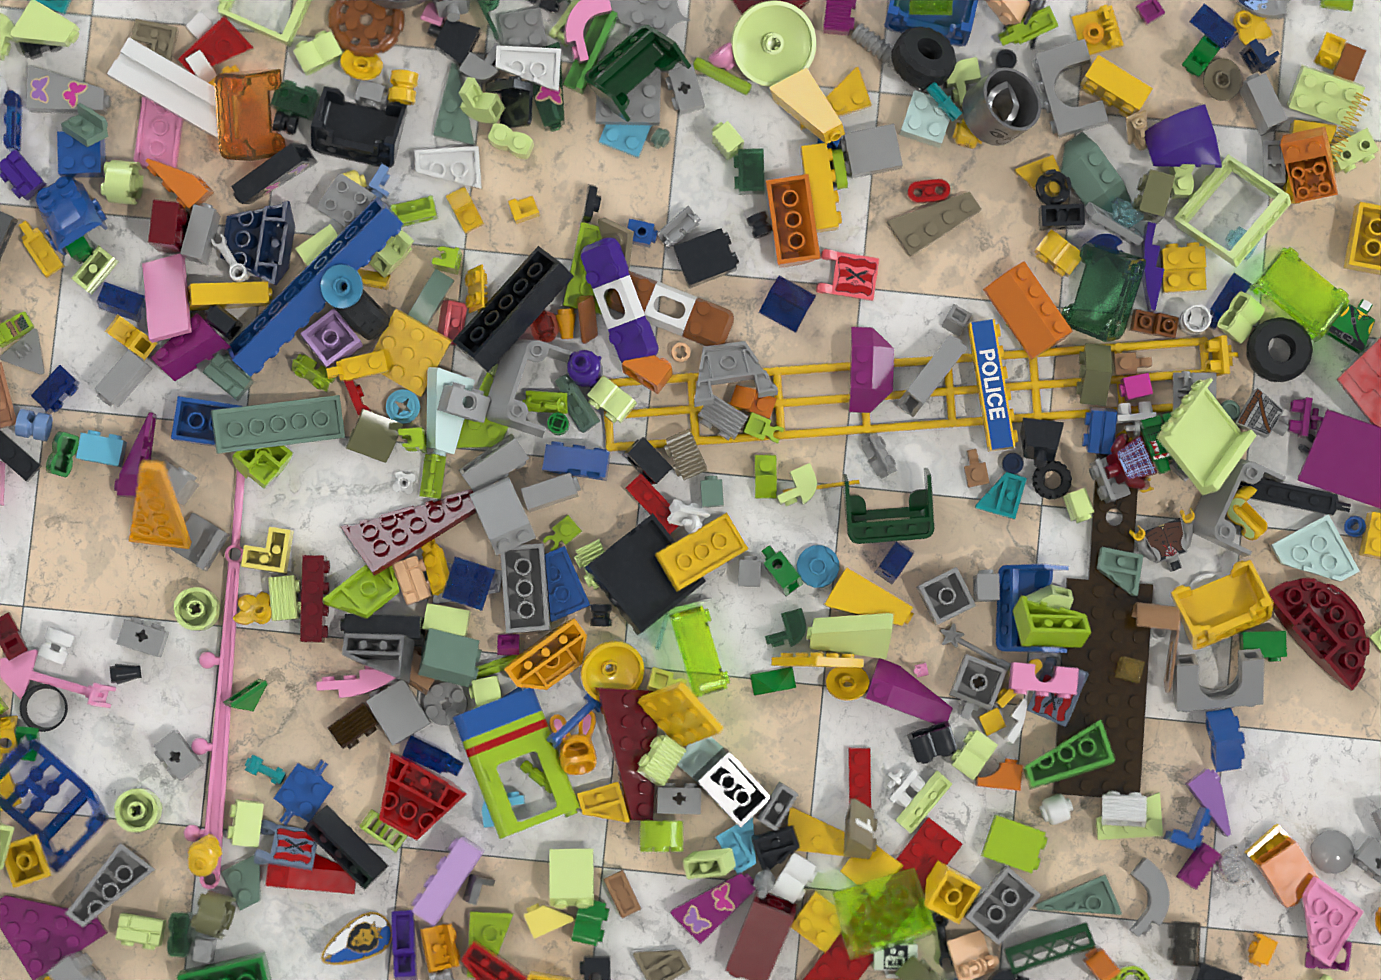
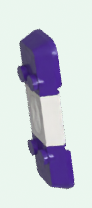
M608 237L585 246L581 251V260L587 273L586 281L592 286L610 334L609 341L614 345L619 360L623 363L625 360L656 356L659 350L650 322L645 317L619 242L615 238ZM610 288L618 291L625 309L624 317L618 320L611 316L604 299L605 291Z

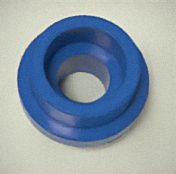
M1352 516L1344 524L1345 532L1351 537H1359L1366 530V522L1359 516ZM1355 524H1359L1357 530H1353Z

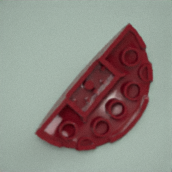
M1313 578L1286 581L1268 591L1273 602L1275 615L1296 643L1332 678L1348 690L1353 691L1365 673L1366 656L1370 653V641L1366 637L1364 629L1365 620L1354 601L1333 584H1325Z

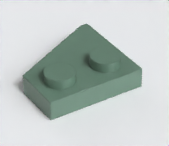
M1101 547L1097 570L1131 596H1138L1143 555Z

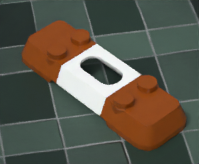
M630 270L628 271L645 317L651 325L704 346L726 343L734 322V315L729 309ZM610 288L606 295L607 306L625 315V309L618 291ZM660 296H665L678 301L685 306V314L679 319L662 314L655 310V300Z

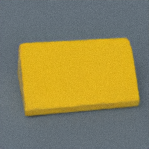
M357 270L361 276L363 286L383 290L389 289L390 274L384 278L376 271Z

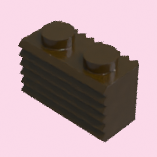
M362 702L329 726L328 730L342 749L348 747L350 750L360 743L358 739L364 734L368 737L378 729L375 726L379 722L365 702Z

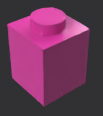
M1149 373L1123 378L1120 380L1121 384L1118 385L1120 396L1124 397L1125 401L1153 394Z

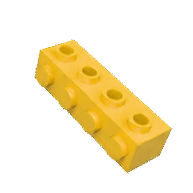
M825 143L801 146L804 174H809L817 233L838 230L839 224H842L841 211L836 210V203H839L838 191L833 190L832 182H836L835 170L830 169L829 161H833L832 149L827 148Z

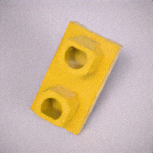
M1227 335L1217 336L1203 342L1204 352H1212L1213 360L1205 362V372L1216 373V377L1230 374L1233 358H1238L1239 356L1238 352H1232V347L1227 342Z

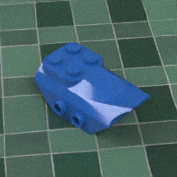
M62 176L55 183L41 189L37 193L36 202L47 227L44 231L49 237L52 247L65 256L67 254L64 249L65 246L100 225L103 229H108L105 223L107 217L97 199H92L84 185L72 177Z

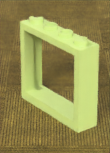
M219 0L220 4L217 9H219L218 13L221 17L225 16L232 22L290 47L312 0H297L282 34L230 12L235 0Z
M1228 154L1221 162L1222 168H1216L1211 175L1206 176L1202 186L1190 195L1184 207L1178 209L1179 213L1174 217L1177 228L1237 268L1290 206L1291 200L1289 194ZM1234 172L1274 200L1229 252L1188 222L1229 174Z

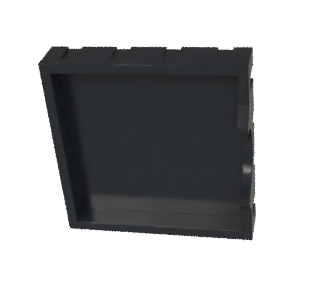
M654 514L647 517L584 567L591 574L600 589L606 593L607 598L614 607H617L625 621L632 626L637 636L706 582L701 577L676 592L655 556L656 553L675 543V541Z

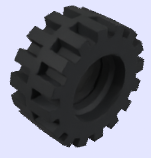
M1047 461L1045 467H1037L1034 471L1032 485L1036 493L1042 498L1044 497L1049 500L1058 499L1065 495L1071 487V472L1060 461ZM1048 471L1057 472L1061 478L1059 487L1055 489L1046 487L1043 482L1045 473Z

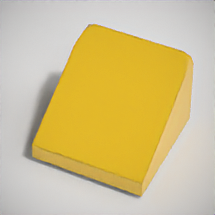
M998 707L977 717L986 736L1006 727Z

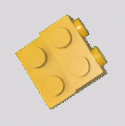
M1191 242L1186 244L1187 247H1178V244L1173 243L1166 244L1165 248L1160 250L1161 268H1164L1162 278L1163 293L1207 290L1205 246H1200L1199 242Z

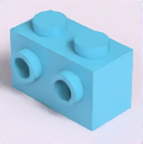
M88 430L87 434L81 433L76 455L77 459L116 467L123 466L127 442L121 440L122 436L109 434V437L100 436L101 432Z

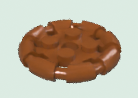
M335 0L333 7H330L328 26L329 29H332L333 36L339 47L344 51L349 50L357 57H375V54L385 53L399 40L398 36L404 29L405 15L401 9H392L393 14L387 16L386 10L391 8L381 7L371 0ZM343 5L348 7L346 14L340 11ZM365 15H370L373 20L370 25L361 24V18ZM346 25L348 30L342 32L340 26ZM387 26L392 28L390 34L385 33ZM354 38L360 41L358 45L352 43ZM378 39L379 44L371 47L370 41Z

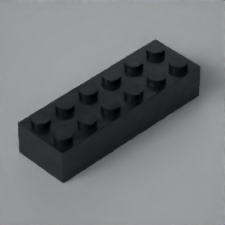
M538 246L452 342L479 366L489 372L574 276L560 261Z

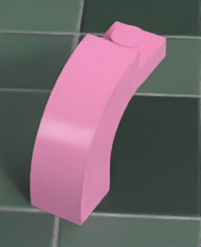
M580 0L570 12L564 28L565 45L574 44L571 47L573 58L577 59L578 64L589 60L583 37L584 26L593 17L609 14L612 11L610 0Z

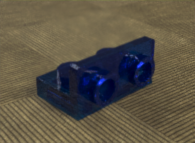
M59 365L35 390L31 397L46 412L51 414L54 411L56 413L64 405L63 401L67 396L71 397L76 393L80 382L62 365Z

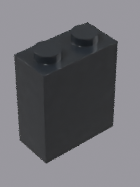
M722 228L674 246L676 257L689 289L737 271L736 265L739 264V260L735 252L731 253L729 245L732 244L728 232L723 233Z

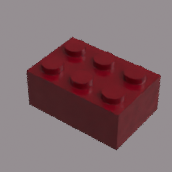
M153 200L148 243L160 253L180 254L190 220V213L179 202Z

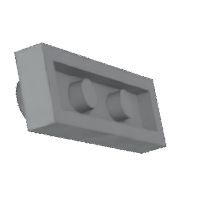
M1089 202L1084 208L1089 215L1088 219L1095 225L1102 224L1108 232L1113 235L1115 233L1119 234L1125 242L1129 244L1133 242L1139 246L1144 240L1138 229Z

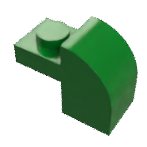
M1205 33L1182 63V66L1189 73L1199 78L1222 45Z

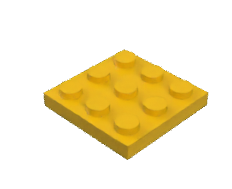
M395 309L390 318L389 326L382 333L373 352L380 350L384 352L388 372L382 373V375L422 397L427 389L428 367H439L453 340L399 309Z
M683 681L644 695L638 701L644 711L657 723L658 727L682 747L720 734L724 728Z

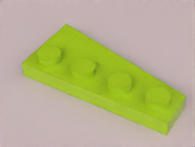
M584 222L580 223L570 273L574 277L566 286L562 306L578 309V296L593 295L596 314L602 315L592 286L586 281L587 273L581 260V251L585 246L602 240L599 226Z

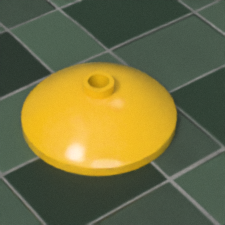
M608 641L598 645L586 656L581 668L583 687L597 701H600L596 688L637 690L644 676V663L641 655L633 646L622 641ZM608 664H611L609 669H605Z

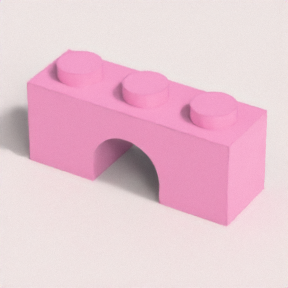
M1011 662L1009 688L1014 689V693L1027 694V690L1036 691L1035 695L1049 696V692L1057 693V697L1070 698V694L1076 695L1079 669L1054 666L1052 678L1048 682L1043 683L1035 676V664Z

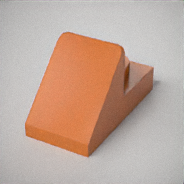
M736 385L729 405L770 419L777 398L771 396L758 398L756 389Z

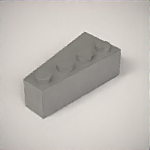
M120 843L69 908L66 915L84 927L155 869Z

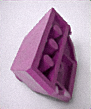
M851 327L849 412L871 413L893 392L894 348L873 327Z

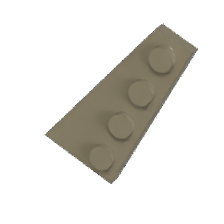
M967 192L888 220L887 224L911 257L982 209L972 194Z

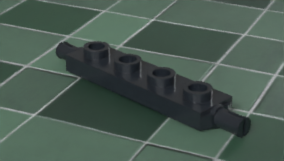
M1261 479L1255 484L1241 481V486L1238 487L1239 489L1243 486H1252L1258 491L1250 498L1252 500L1325 515L1329 514L1330 516H1333L1337 510L1350 512L1349 507H1351V504L1339 502L1338 494L1266 479Z

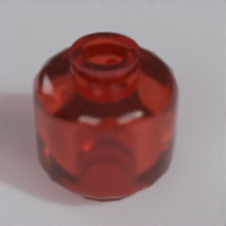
M546 310L530 325L533 338L545 343L553 341L559 333L555 314L546 312Z

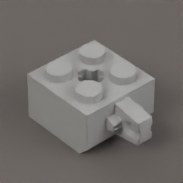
M967 654L963 656L949 693L950 696L960 699L959 705L963 706L960 717L969 720L972 710L978 711L979 707L989 711L992 710L1005 677L1006 669ZM980 677L983 685L975 688L973 679Z

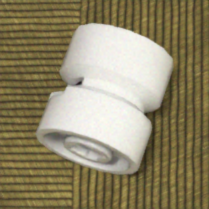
M1197 304L1186 309L1179 318L1180 329L1183 333L1190 336L1199 335L1211 323L1209 310Z
M48 626L44 636L46 643L41 644L38 656L65 664L68 656L66 649L72 646L75 636ZM52 643L61 646L60 650L50 649Z

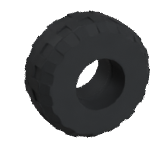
M929 27L907 29L900 35L891 51V60L896 73L900 75L903 81L919 89H926L934 82L938 86H942L948 80L956 65L955 51L950 41L940 32Z
M346 283L342 285V290L345 291L347 289ZM365 290L362 291L361 297L354 305L347 308L334 307L340 316L366 340L376 339L389 326L390 318Z
M1284 317L1269 319L1258 325L1251 333L1246 346L1247 360L1252 370L1261 378L1271 382H1286L1301 375L1310 364L1313 353L1311 337L1305 328L1295 320ZM1279 338L1289 345L1290 356L1286 362L1276 361L1271 357L1268 348L1271 339Z

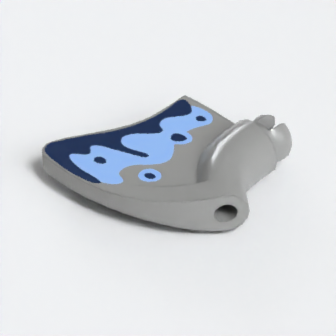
M1238 0L1237 5L1262 18L1281 19L1287 16L1286 5L1290 0Z

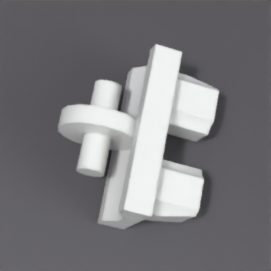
M1150 401L1139 402V413L1131 414L1130 403L1118 404L1116 424L1133 423V425H1125L1126 432L1133 431L1134 437H1139L1141 430L1139 422L1156 416Z
M675 499L669 506L671 514L667 520L670 524L684 526L685 530L689 533H695L699 528H702L703 520L708 518L710 513L708 510L700 509L698 504L691 503L687 506L683 505L681 500Z
M901 769L896 775L890 772L888 776L892 780L887 786L891 790L896 784L899 786L888 799L906 808L912 801V798L904 792L910 785L919 792L925 785V782L918 776L919 772L912 769L903 781L900 779L905 773Z

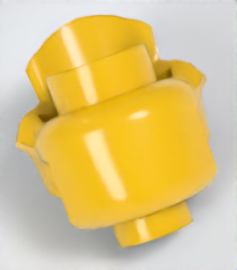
M207 834L190 845L188 849L189 870L199 877L207 876L215 870L218 858L222 855V850L218 839L214 835Z

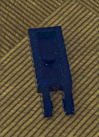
M9 90L4 93L5 98L3 101L7 105V113L4 114L6 133L3 136V143L9 151L12 152L16 149L20 152L22 97L15 91Z

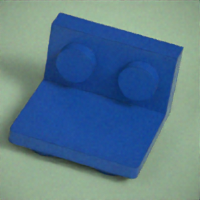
M1199 807L1189 834L1173 829V832L1166 831L1163 839L1184 848L1195 850L1196 847L1201 845L1203 840L1201 833L1204 826L1207 827L1211 820L1210 809Z

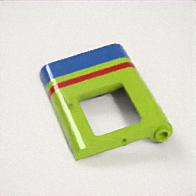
M526 688L452 717L499 839L563 814L567 818L578 813L577 809L580 808L567 773L561 768L558 749L552 746L553 743L551 741L548 742L546 740L551 735V731L534 689ZM536 752L556 801V807L519 822L514 815L497 771V766L527 753Z

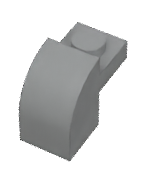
M495 43L485 60L469 52L459 68L460 74L466 78H475L478 84H486L495 80L500 75L499 69L495 67L496 48L500 45Z

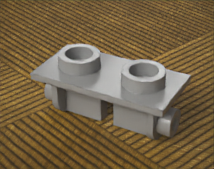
M687 206L665 225L657 235L668 248L674 247L685 237L681 232L684 230L689 233L699 225L698 222L701 219Z
M876 433L861 441L863 444L861 447L867 458L870 459L874 456L877 458L871 462L877 476H880L882 479L897 471L895 468L896 462L891 455H888L885 449V441L881 436H878Z

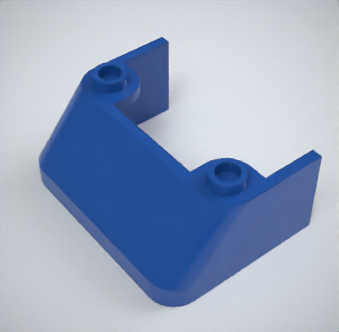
M1025 564L1003 565L999 569L1000 600L997 601L996 645L1000 651L1067 653L1066 648L1022 646L1013 608L1021 595L1027 596L1040 590V588L1050 585L1053 579V571L1069 570V566Z

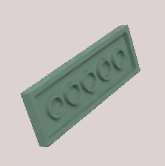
M340 395L211 410L216 454L345 438Z

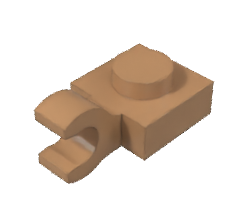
M1136 352L1114 354L1115 376L1137 375V368H1149L1152 366V357L1136 359Z
M977 449L968 450L967 456L970 465L964 466L968 488L990 483L986 463H979Z

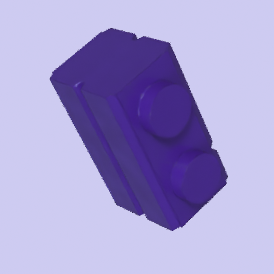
M16 149L0 161V177L5 183L9 181L14 186L11 190L19 199L23 197L28 201L46 186L44 180Z

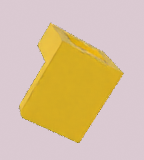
M533 196L518 201L516 198L508 201L516 224L540 216Z

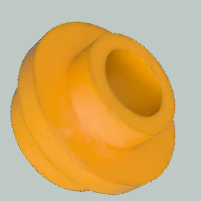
M1089 23L1083 29V38L1089 44H1097L1103 39L1104 30L1098 23ZM1096 30L1097 36H1092L1090 31Z

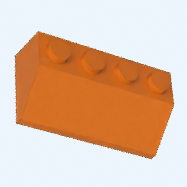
M809 174L766 180L779 268L802 265L821 259Z
M1025 261L1008 270L983 289L1031 360L1063 341L1073 332Z

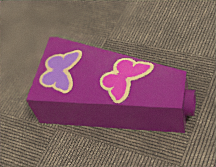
M742 873L736 874L673 908L670 914L701 944L756 890L754 886L755 880L748 873L745 875Z

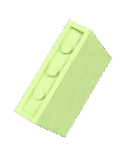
M1212 378L1203 381L1200 379L1192 384L1191 391L1181 399L1182 403L1171 413L1172 417L1162 425V430L1157 436L1161 444L1202 495L1219 490L1256 437L1252 429L1242 432L1209 391L1208 386L1213 381Z

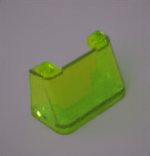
M1291 247L1288 249L1282 248L1249 289L1256 295L1259 292L1263 295L1266 294L1264 297L1266 300L1270 299L1305 329H1308L1311 340L1317 342L1326 334L1350 302L1348 299L1349 295L1343 289L1334 287L1300 259L1296 250Z

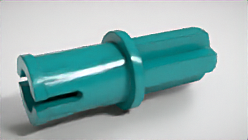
M934 82L926 88V91L938 103L937 107L941 108L952 122L963 113L950 99L951 96H947L937 83Z

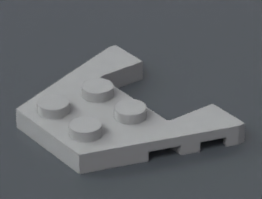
M745 341L703 347L694 399L695 407L714 404L711 385L754 380L758 398L777 395L778 389L770 381L768 373L761 368L759 360Z

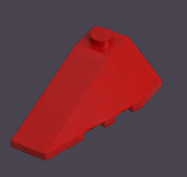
M315 853L312 870L268 863L265 886L355 894L356 881L339 864Z

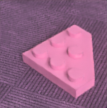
M1313 876L1302 894L1310 954L1331 967L1364 911L1322 880Z

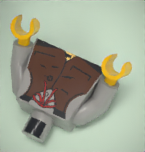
M1190 508L1188 515H1185L1183 509L1180 510L1179 513L1183 520L1178 518L1146 531L1137 525L1139 531L1136 534L1129 530V534L1134 538L1139 553L1156 563L1166 560L1170 572L1182 568L1178 555L1186 553L1191 545L1193 520L1195 518L1192 508Z

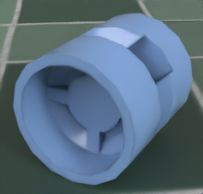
M21 409L16 419L15 435L24 438L33 436L35 440L47 442L52 429V415L41 412L35 415L34 411Z

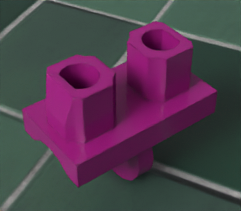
M1310 397L1292 400L1290 404V412L1300 413V421L1289 420L1287 431L1298 434L1299 438L1308 436L1310 422V429L1317 430V423H1321L1324 418L1318 416L1319 408H1313L1311 415L1313 398Z

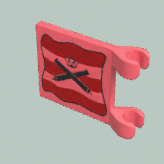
M824 249L821 252V259L836 261L832 285L819 283L816 287V292L873 301L879 258Z

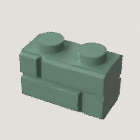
M218 353L202 373L235 400L239 401L254 381L244 370L238 369L234 365L235 362L227 353L224 356Z

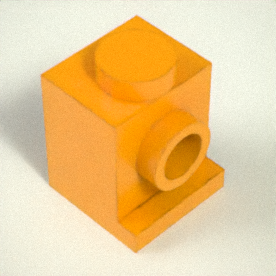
M1254 932L1253 936L1257 938L1255 941L1252 940L1249 945L1248 952L1250 954L1248 957L1250 959L1248 962L1258 967H1261L1262 964L1268 966L1278 942Z

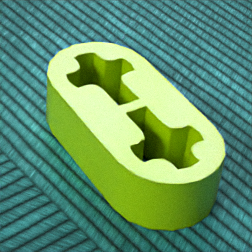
M842 149L832 150V164L835 170L837 190L848 188L843 151Z

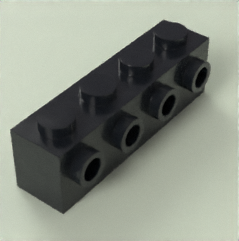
M328 805L316 814L303 829L364 890L388 867L384 860Z

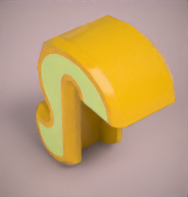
M1243 486L1236 491L1226 514L1234 524L1243 527L1241 534L1246 539L1254 541L1267 531L1268 525L1247 503L1258 490L1252 486Z

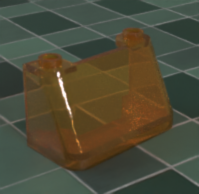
M281 69L227 72L218 74L215 77L219 152L224 159L255 161L271 158L286 147L284 137L279 133L272 132L270 90H277L281 86Z

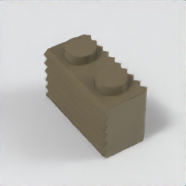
M690 429L666 438L667 445L664 448L668 457L673 456L676 464L673 465V468L678 477L682 476L683 480H687L707 471L706 463Z

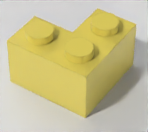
M269 527L266 548L244 545L241 567L287 574L294 532L287 529Z

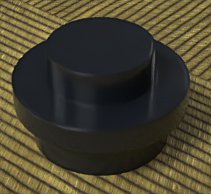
M1009 49L1001 50L996 56V65L998 68L1013 69L1017 63L1016 54Z

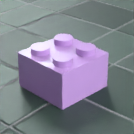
M334 308L300 333L303 340L326 369L337 366V361L350 357L363 347L361 340Z

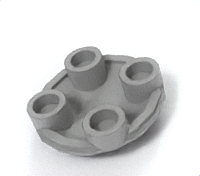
M1329 830L1321 833L1310 846L1314 864L1325 873L1337 874L1346 870L1354 858V847L1351 840L1339 831Z

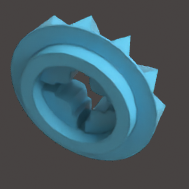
M397 390L386 401L388 416L402 424L412 422L420 411L419 399L409 390ZM407 401V407L411 412L403 410L398 415L400 408L395 402L403 404Z

